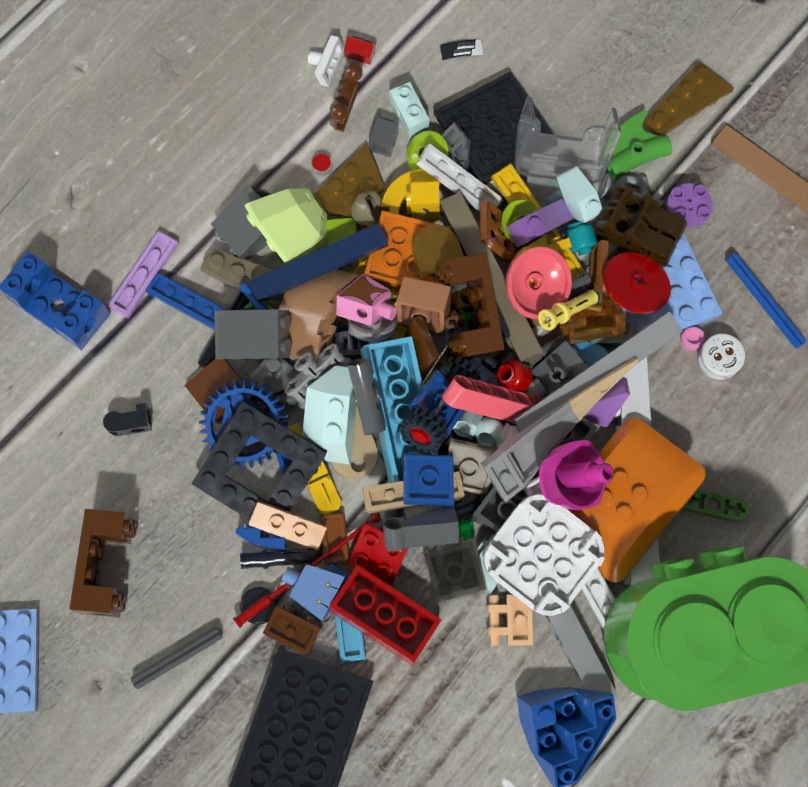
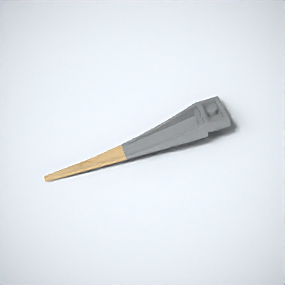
M632 358L500 444L497 451L480 463L498 494L505 502L526 487L539 470L542 461L562 442L588 411L638 363L639 360L637 358Z

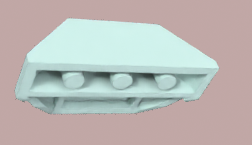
M334 366L307 387L302 436L327 452L324 457L326 461L351 464L356 404L350 374L346 366Z

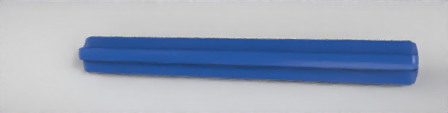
M738 253L731 254L726 259V262L793 347L797 349L806 343L805 337Z

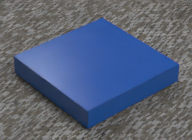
M404 454L403 505L453 506V456Z

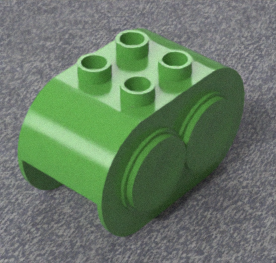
M738 546L733 548L722 547L698 553L701 565L698 567L696 566L695 558L684 560L677 558L651 564L653 578L638 581L623 590L611 605L604 626L605 652L611 668L618 679L635 694L649 700L658 701L676 710H698L808 680V570L787 559L777 557L747 558L744 546Z

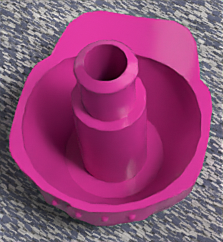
M588 440L574 441L556 447L542 461L539 469L540 487L546 500L554 505L572 510H582L598 505L603 497L605 483L611 482L614 476L611 465L603 462L596 447Z

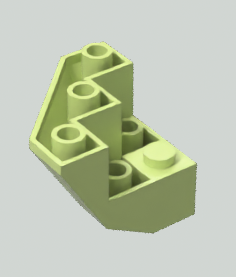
M308 188L285 189L244 205L249 213L246 215L253 227L257 226L267 239L266 242L273 252L276 251L285 264L323 248L327 241V213L318 197Z

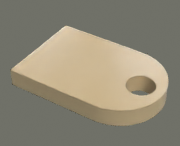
M356 407L351 464L331 462L334 470L339 475L353 480L369 475L375 468L378 460V451L372 435L364 436L358 407ZM355 460H361L365 463V468L361 472H355L351 468L352 463Z

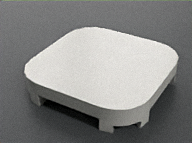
M536 494L522 500L493 536L484 551L483 563L486 572L492 579L530 609L543 616H554L564 613L570 607V603L598 566L602 565L605 559L602 537L597 531L591 529L566 508L549 503L544 495Z

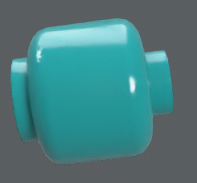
M580 221L568 225V230L565 231L564 237L565 239H570L572 245L569 248L572 253L578 252L579 256L592 252L591 247L597 243L592 224Z

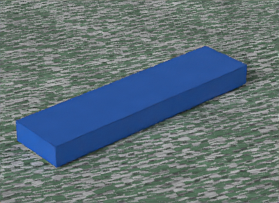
M157 272L145 290L148 295L214 331V311L227 310Z

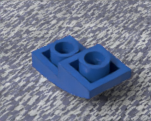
M243 524L242 528H236L235 530L238 537L252 545L274 551L286 550L287 542L285 538H281L278 535L267 534L266 538H262V530L249 524Z

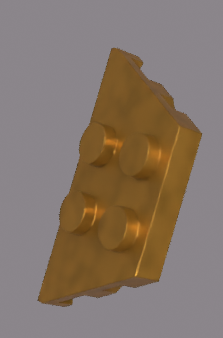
M365 144L314 193L327 214L339 215L342 218H353L351 207L353 201L360 193L375 190L380 195L384 191L383 182L368 145Z

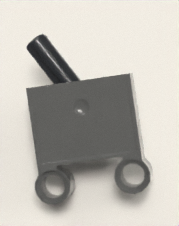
M474 493L454 502L453 506L416 505L379 512L383 522L385 548L391 551H399L404 548L427 546V550L435 551L437 545L459 543L457 516L478 507L482 503L480 495Z

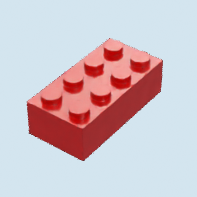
M359 565L355 567L329 606V612L412 667L441 622L440 618Z

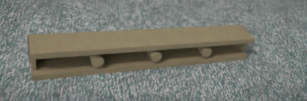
M459 191L457 194L441 200L440 205L442 208H440V213L447 227H450V230L456 235L464 257L487 253L497 309L509 331L510 337L506 342L515 360L526 365L535 360H540L543 351L525 316L519 314L510 304L506 294V279L490 248L480 241V229L461 192Z

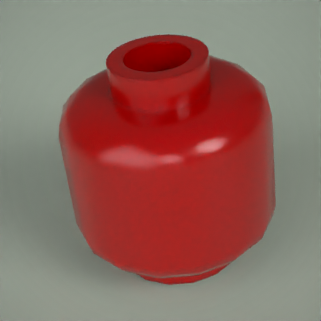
M517 360L505 361L500 365L497 372V381L501 387L519 392H524L528 389L533 378L530 367Z

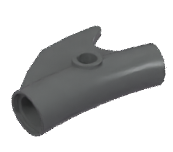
M369 359L353 360L347 364L364 436L384 432L386 428L381 408H377V404H380L378 388L372 385L374 378Z

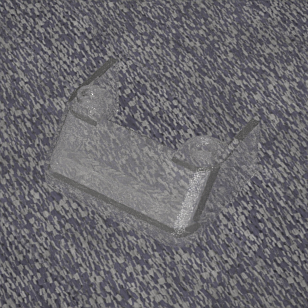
M527 96L517 128L515 169L518 174L523 176L557 180V176L576 166L591 184L600 182L604 177L622 132L616 108H611L605 126H590L584 131L582 138L540 133L541 124L535 117L532 97Z

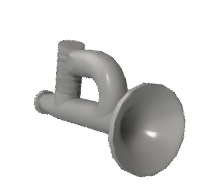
M606 174L599 190V200L602 201L604 198L612 196L617 185L626 184L640 188L641 194L634 191L632 194L643 198L645 194L650 196L648 178L624 175L615 184L610 174ZM654 198V200L659 204V207H661L663 201H659Z

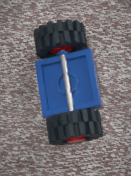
M454 356L446 357L439 368L431 372L411 402L410 406L412 409L401 423L400 433L402 436H405L403 438L405 441H410L409 445L411 447L417 446L416 450L420 451L423 449L425 453L437 451L464 412V410L448 405L443 400L442 395L456 375L481 380V376H478L479 370H474L476 366L474 364L469 365L467 359L462 361V357L459 356L456 359Z

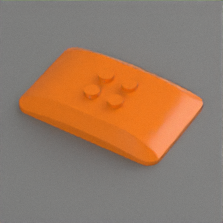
M638 418L628 419L599 452L603 462L610 464L614 473L611 482L605 483L600 503L594 507L582 510L567 509L591 529L597 531L602 537L605 559L602 565L598 566V569L602 576L612 583L622 582L701 486L706 476L704 467Z

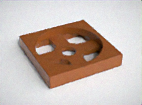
M485 200L480 203V241L509 263L515 256V244L505 236L502 230L501 217L503 212L490 201ZM491 230L494 231L496 240L491 236Z

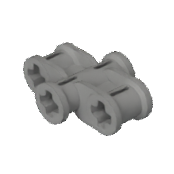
M336 344L326 347L315 360H313L311 353H305L299 357L294 365V368L301 372L287 384L284 391L288 396H292L298 401L300 408L305 409L307 387L334 366L342 365L347 367V364L352 360L344 357Z

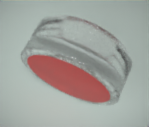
M323 152L313 155L310 160L311 171L320 177L330 174L333 169V161L330 155Z

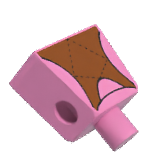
M362 274L337 295L336 315L366 325H373L381 317L390 321L393 320L397 314V307L390 305L391 292L388 288Z

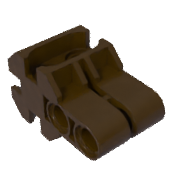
M617 185L594 231L596 238L599 241L605 240L619 245L618 251L622 253L634 252L643 254L658 264L667 265L687 227L686 220L659 207V204L653 197L645 194L643 198L632 194L634 188L627 185ZM626 208H632L635 210V213L628 212ZM616 227H623L626 232H620Z

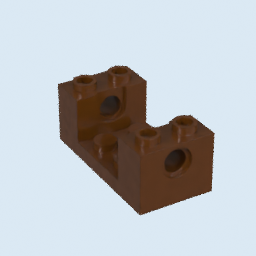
M487 253L452 258L438 264V269L435 271L437 282L451 287L469 285L467 297L469 302H472L473 312L471 313V319L477 329L450 335L451 340L448 342L450 353L456 359L458 356L463 358L504 350Z
M85 509L69 610L83 615L120 618L121 612L125 611L126 597H123L124 593L111 587L95 586V584L98 585L100 580V570H97L98 562L102 560L104 554V546L101 543L131 544V539L136 536L137 525L125 512Z

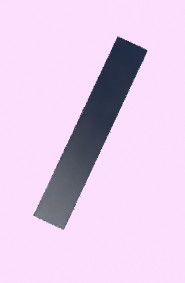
M379 223L253 278L249 280V283L258 303H262L388 247L389 244Z

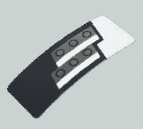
M462 40L440 45L442 60L483 55L481 40Z

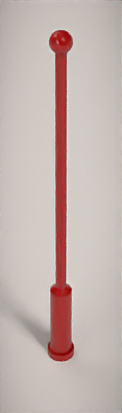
M374 513L369 521L372 523L380 522V514ZM364 524L310 565L316 567L360 534ZM285 583L272 594L265 595L240 615L235 616L233 620L241 628L244 623L270 605L273 598L291 585Z

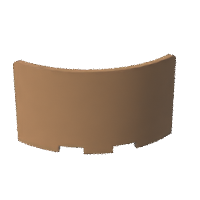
M336 269L285 292L278 310H289L291 318L289 339L292 344L290 357L299 359L303 354L309 352L313 355V360H315L326 347L333 343L336 326L333 324L337 317V295L358 278L357 274Z

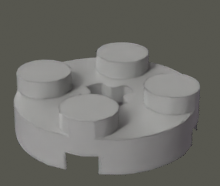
M381 317L375 324L366 325L349 319L348 333L360 340L368 341L369 344L380 343L395 333L396 320L390 321Z

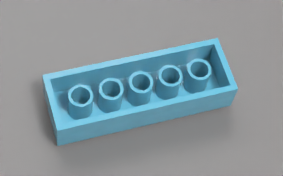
M412 337L365 345L360 349L362 358L369 359L374 378L372 385L378 388L380 404H377V408H381L386 431L380 432L378 435L389 483L403 481L404 454L438 455L436 450L433 453L430 451L425 453L423 449L420 451L416 450L417 446L411 447L409 445L410 441H405L403 439L405 436H402L400 433L401 423L412 409L410 404L423 386Z

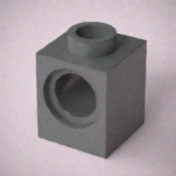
M377 118L369 139L370 152L391 157L399 134V124L389 118Z

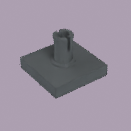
M566 340L532 370V373L542 383L548 393L551 394L590 365L575 347L569 343V340Z

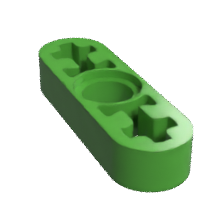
M697 489L691 498L700 500L701 496H703L701 508H699L700 503L692 502L690 505L686 503L682 508L685 511L732 522H740L749 514V506L744 500ZM713 498L719 502L718 511L708 509V499ZM725 502H727L726 507L729 508L739 505V510H742V513L735 516V511L726 510L725 514H723Z

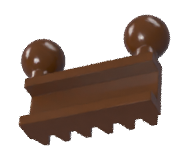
M351 63L345 68L343 81L340 83L341 89H338V97H335V104L332 105L331 113H329L330 126L337 131L344 132L360 88L358 81L363 75V70L357 63Z

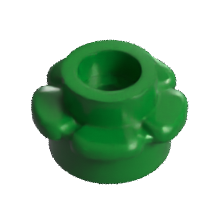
M463 517L461 522L458 523L459 537H462L463 541L466 542L467 539H474V523L472 519L465 520V517Z

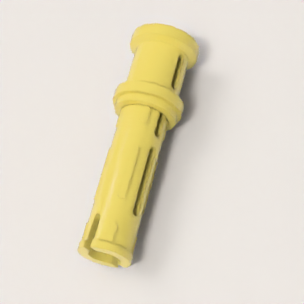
M589 290L566 303L558 302L551 309H543L538 315L541 327L545 330H552L557 324L566 323L572 315L598 302V295L595 291Z

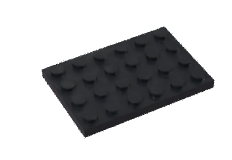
M278 648L229 787H338L374 681Z

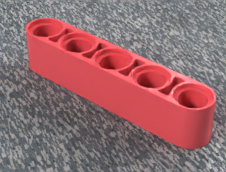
M456 375L442 395L443 400L451 407L515 423L513 420L542 400V398L461 375Z

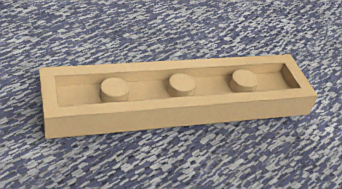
M454 472V499L463 498L465 494L460 472ZM403 481L363 487L362 489L367 514L416 506L403 505Z

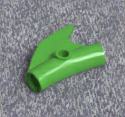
M647 110L639 112L617 128L609 147L606 163L603 164L606 174H610L612 180H617L627 172L645 163L672 154L671 141L667 135L658 136L647 133L643 129L642 123L647 116Z

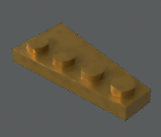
M699 61L644 120L642 125L654 135L665 136L682 125L684 121L691 117L693 118L706 107L715 104L720 98L732 93L734 87Z

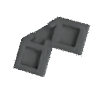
M454 122L442 136L449 146V152L451 153L449 158L468 172L471 139L459 124Z

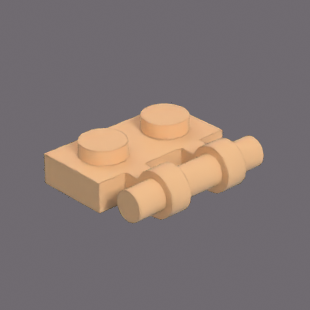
M489 595L487 613L490 618V628H487V636H490V646H500V636H507V646H532V609L514 595H506V605H499V595ZM499 613H506L507 627H500Z

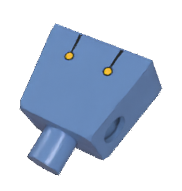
M306 564L302 573L287 567L281 580L294 587L290 594L292 599L318 619L323 620L345 577Z

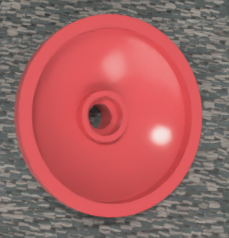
M547 247L526 249L518 254L509 266L505 282L506 294L510 304L519 314L527 318L538 319L539 312L543 309H551L558 302H567L572 286L570 268L566 260L553 249ZM532 278L533 284L530 286L529 280Z

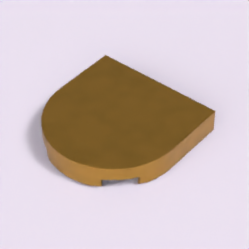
M442 225L426 226L414 238L412 254L420 278L434 275L436 269H438L437 265L446 260L464 257L456 235Z

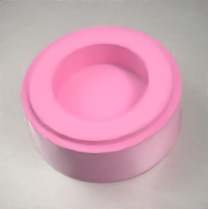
M688 327L681 334V344L689 351H696L705 343V334L698 327Z

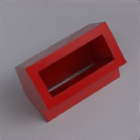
M349 35L347 36L344 48V57L371 65L377 43Z

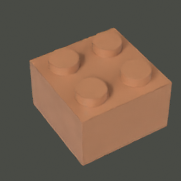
M404 277L397 298L398 326L409 328L414 317L422 316L429 332L444 335L446 329L445 320L449 318L451 286H446L440 282L422 281L415 277Z

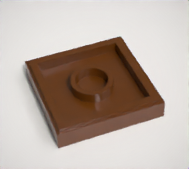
M422 316L414 317L403 338L412 337L421 380L424 382L440 355Z
M214 359L184 386L202 409L208 411V408L203 404L204 402H213L209 397L211 393L218 396L217 387L225 391L224 383L228 382L231 387H234V380H238L240 386H242L243 381L226 359ZM217 408L215 422L224 415L225 408Z

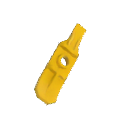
M299 423L287 427L300 436L303 435ZM322 460L318 471L312 476L307 486L319 512L326 515L338 511L342 502Z

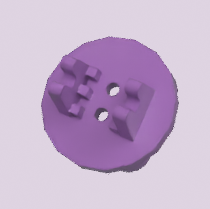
M686 183L675 187L671 191L667 199V211L686 220L687 227L694 228L701 226L709 219L713 211V201L705 186Z

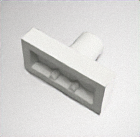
M330 36L323 53L310 51L308 55V63L317 65L315 75L321 86L329 87L344 53V47L337 36Z

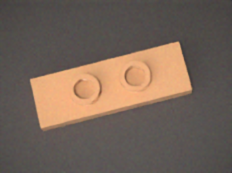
M257 501L249 520L250 526L318 550L327 526L261 501Z

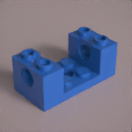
M29 251L26 252L0 284V291L9 301L81 351L110 316L103 302L85 290L80 292L55 275L45 262ZM56 301H63L64 306L61 310L55 311L52 309Z

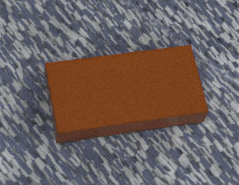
M600 240L595 246L591 247L592 252L590 253L589 266L591 284L588 286V290L596 292L605 286L603 275L607 266L609 241Z
M344 512L319 515L320 523L327 526L322 539L323 554L346 538ZM347 543L324 560L325 565L349 562Z

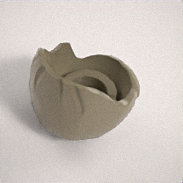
M364 191L353 201L351 207L352 217L362 227H371L379 223L382 199L377 191Z

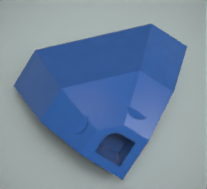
M562 687L540 689L517 696L519 719L530 751L552 787H566L579 782L617 719L614 695L607 692Z

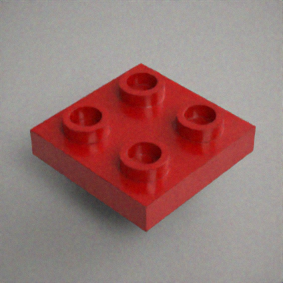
M367 520L347 565L354 569L359 565L386 584L392 586L408 548L399 551L386 549L384 546L383 527Z

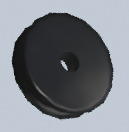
M254 587L248 590L240 601L241 613L265 595L272 593L263 587ZM273 598L270 605L248 620V622L255 625L267 623L277 606L276 598Z

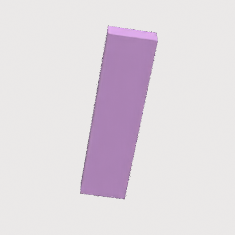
M158 230L109 302L108 307L129 319L146 294V288L157 272H161L179 245V242Z

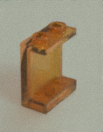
M608 292L602 293V313L582 310L572 315L566 323L557 324L560 325L562 336H566L570 344L626 334L625 312L611 298Z

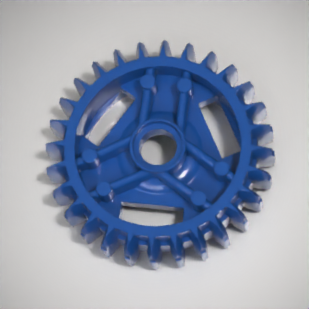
M248 379L243 380L242 386H240L238 380H234V387H231L228 382L224 383L225 391L217 387L218 396L211 393L209 397L213 402H204L203 404L208 408V411H200V414L206 416V419L200 420L199 424L205 425L206 428L199 431V433H207L208 436L202 442L210 441L211 443L207 451L213 450L243 401L259 409L249 400L253 394L268 404L272 410L268 416L289 427L288 423L282 422V419L288 417V414H281V410L286 406L277 405L281 397L273 399L271 396L274 390L272 389L266 393V384L257 388L256 380L253 381L251 386H248ZM218 407L225 408L221 431L214 429ZM250 436L245 446L258 442L259 440L253 436ZM264 444L265 448L247 454H242L241 451L231 467L240 462V468L243 469L246 462H248L250 468H253L254 460H257L259 465H262L264 463L262 457L271 460L272 456L269 452L272 451L275 454L278 452Z

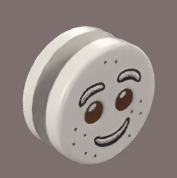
M721 333L711 336L705 341L698 352V363L701 370L708 377L716 380L731 378L741 369L745 361L743 345L737 338L729 334Z

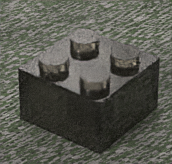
M472 541L424 554L423 559L436 606L485 592L486 588Z

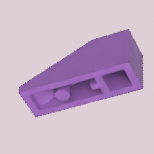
M562 198L507 226V229L518 248L573 218Z

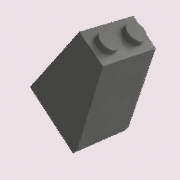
M247 185L211 223L216 230V236L220 240L226 241L230 246L229 251L235 257L250 259L268 245L267 239L257 226L253 227L247 219L246 215L249 213L244 206L249 202L271 195L265 189Z
M289 310L214 311L215 359L290 358L292 344L289 339V328L291 326Z

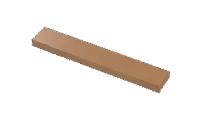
M726 124L712 144L808 213V183Z

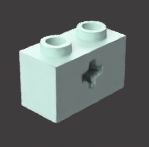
M408 82L389 90V103L408 140L423 131H429V117L411 83Z

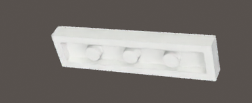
M431 144L425 147L416 163L455 194L460 191L464 200L479 212L481 202L488 200L497 207L502 197Z

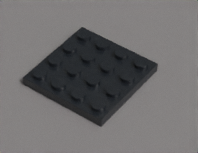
M511 71L434 111V116L444 132L456 122L471 139L469 170L484 185L492 181L491 177L493 174L509 164L517 168L528 159L535 158L556 147L558 144L557 139Z

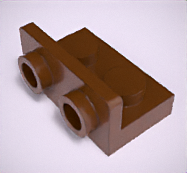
M283 605L282 608L276 606L263 634L308 656L318 635L322 631L321 628L317 627L319 622L308 616L304 620L295 616L297 611L287 605Z

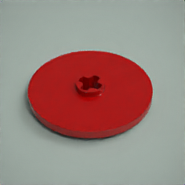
M625 252L614 256L605 267L603 275L605 288L611 298L624 309L637 314H652L661 310L668 302L671 295L670 280L663 268L653 259L643 254Z

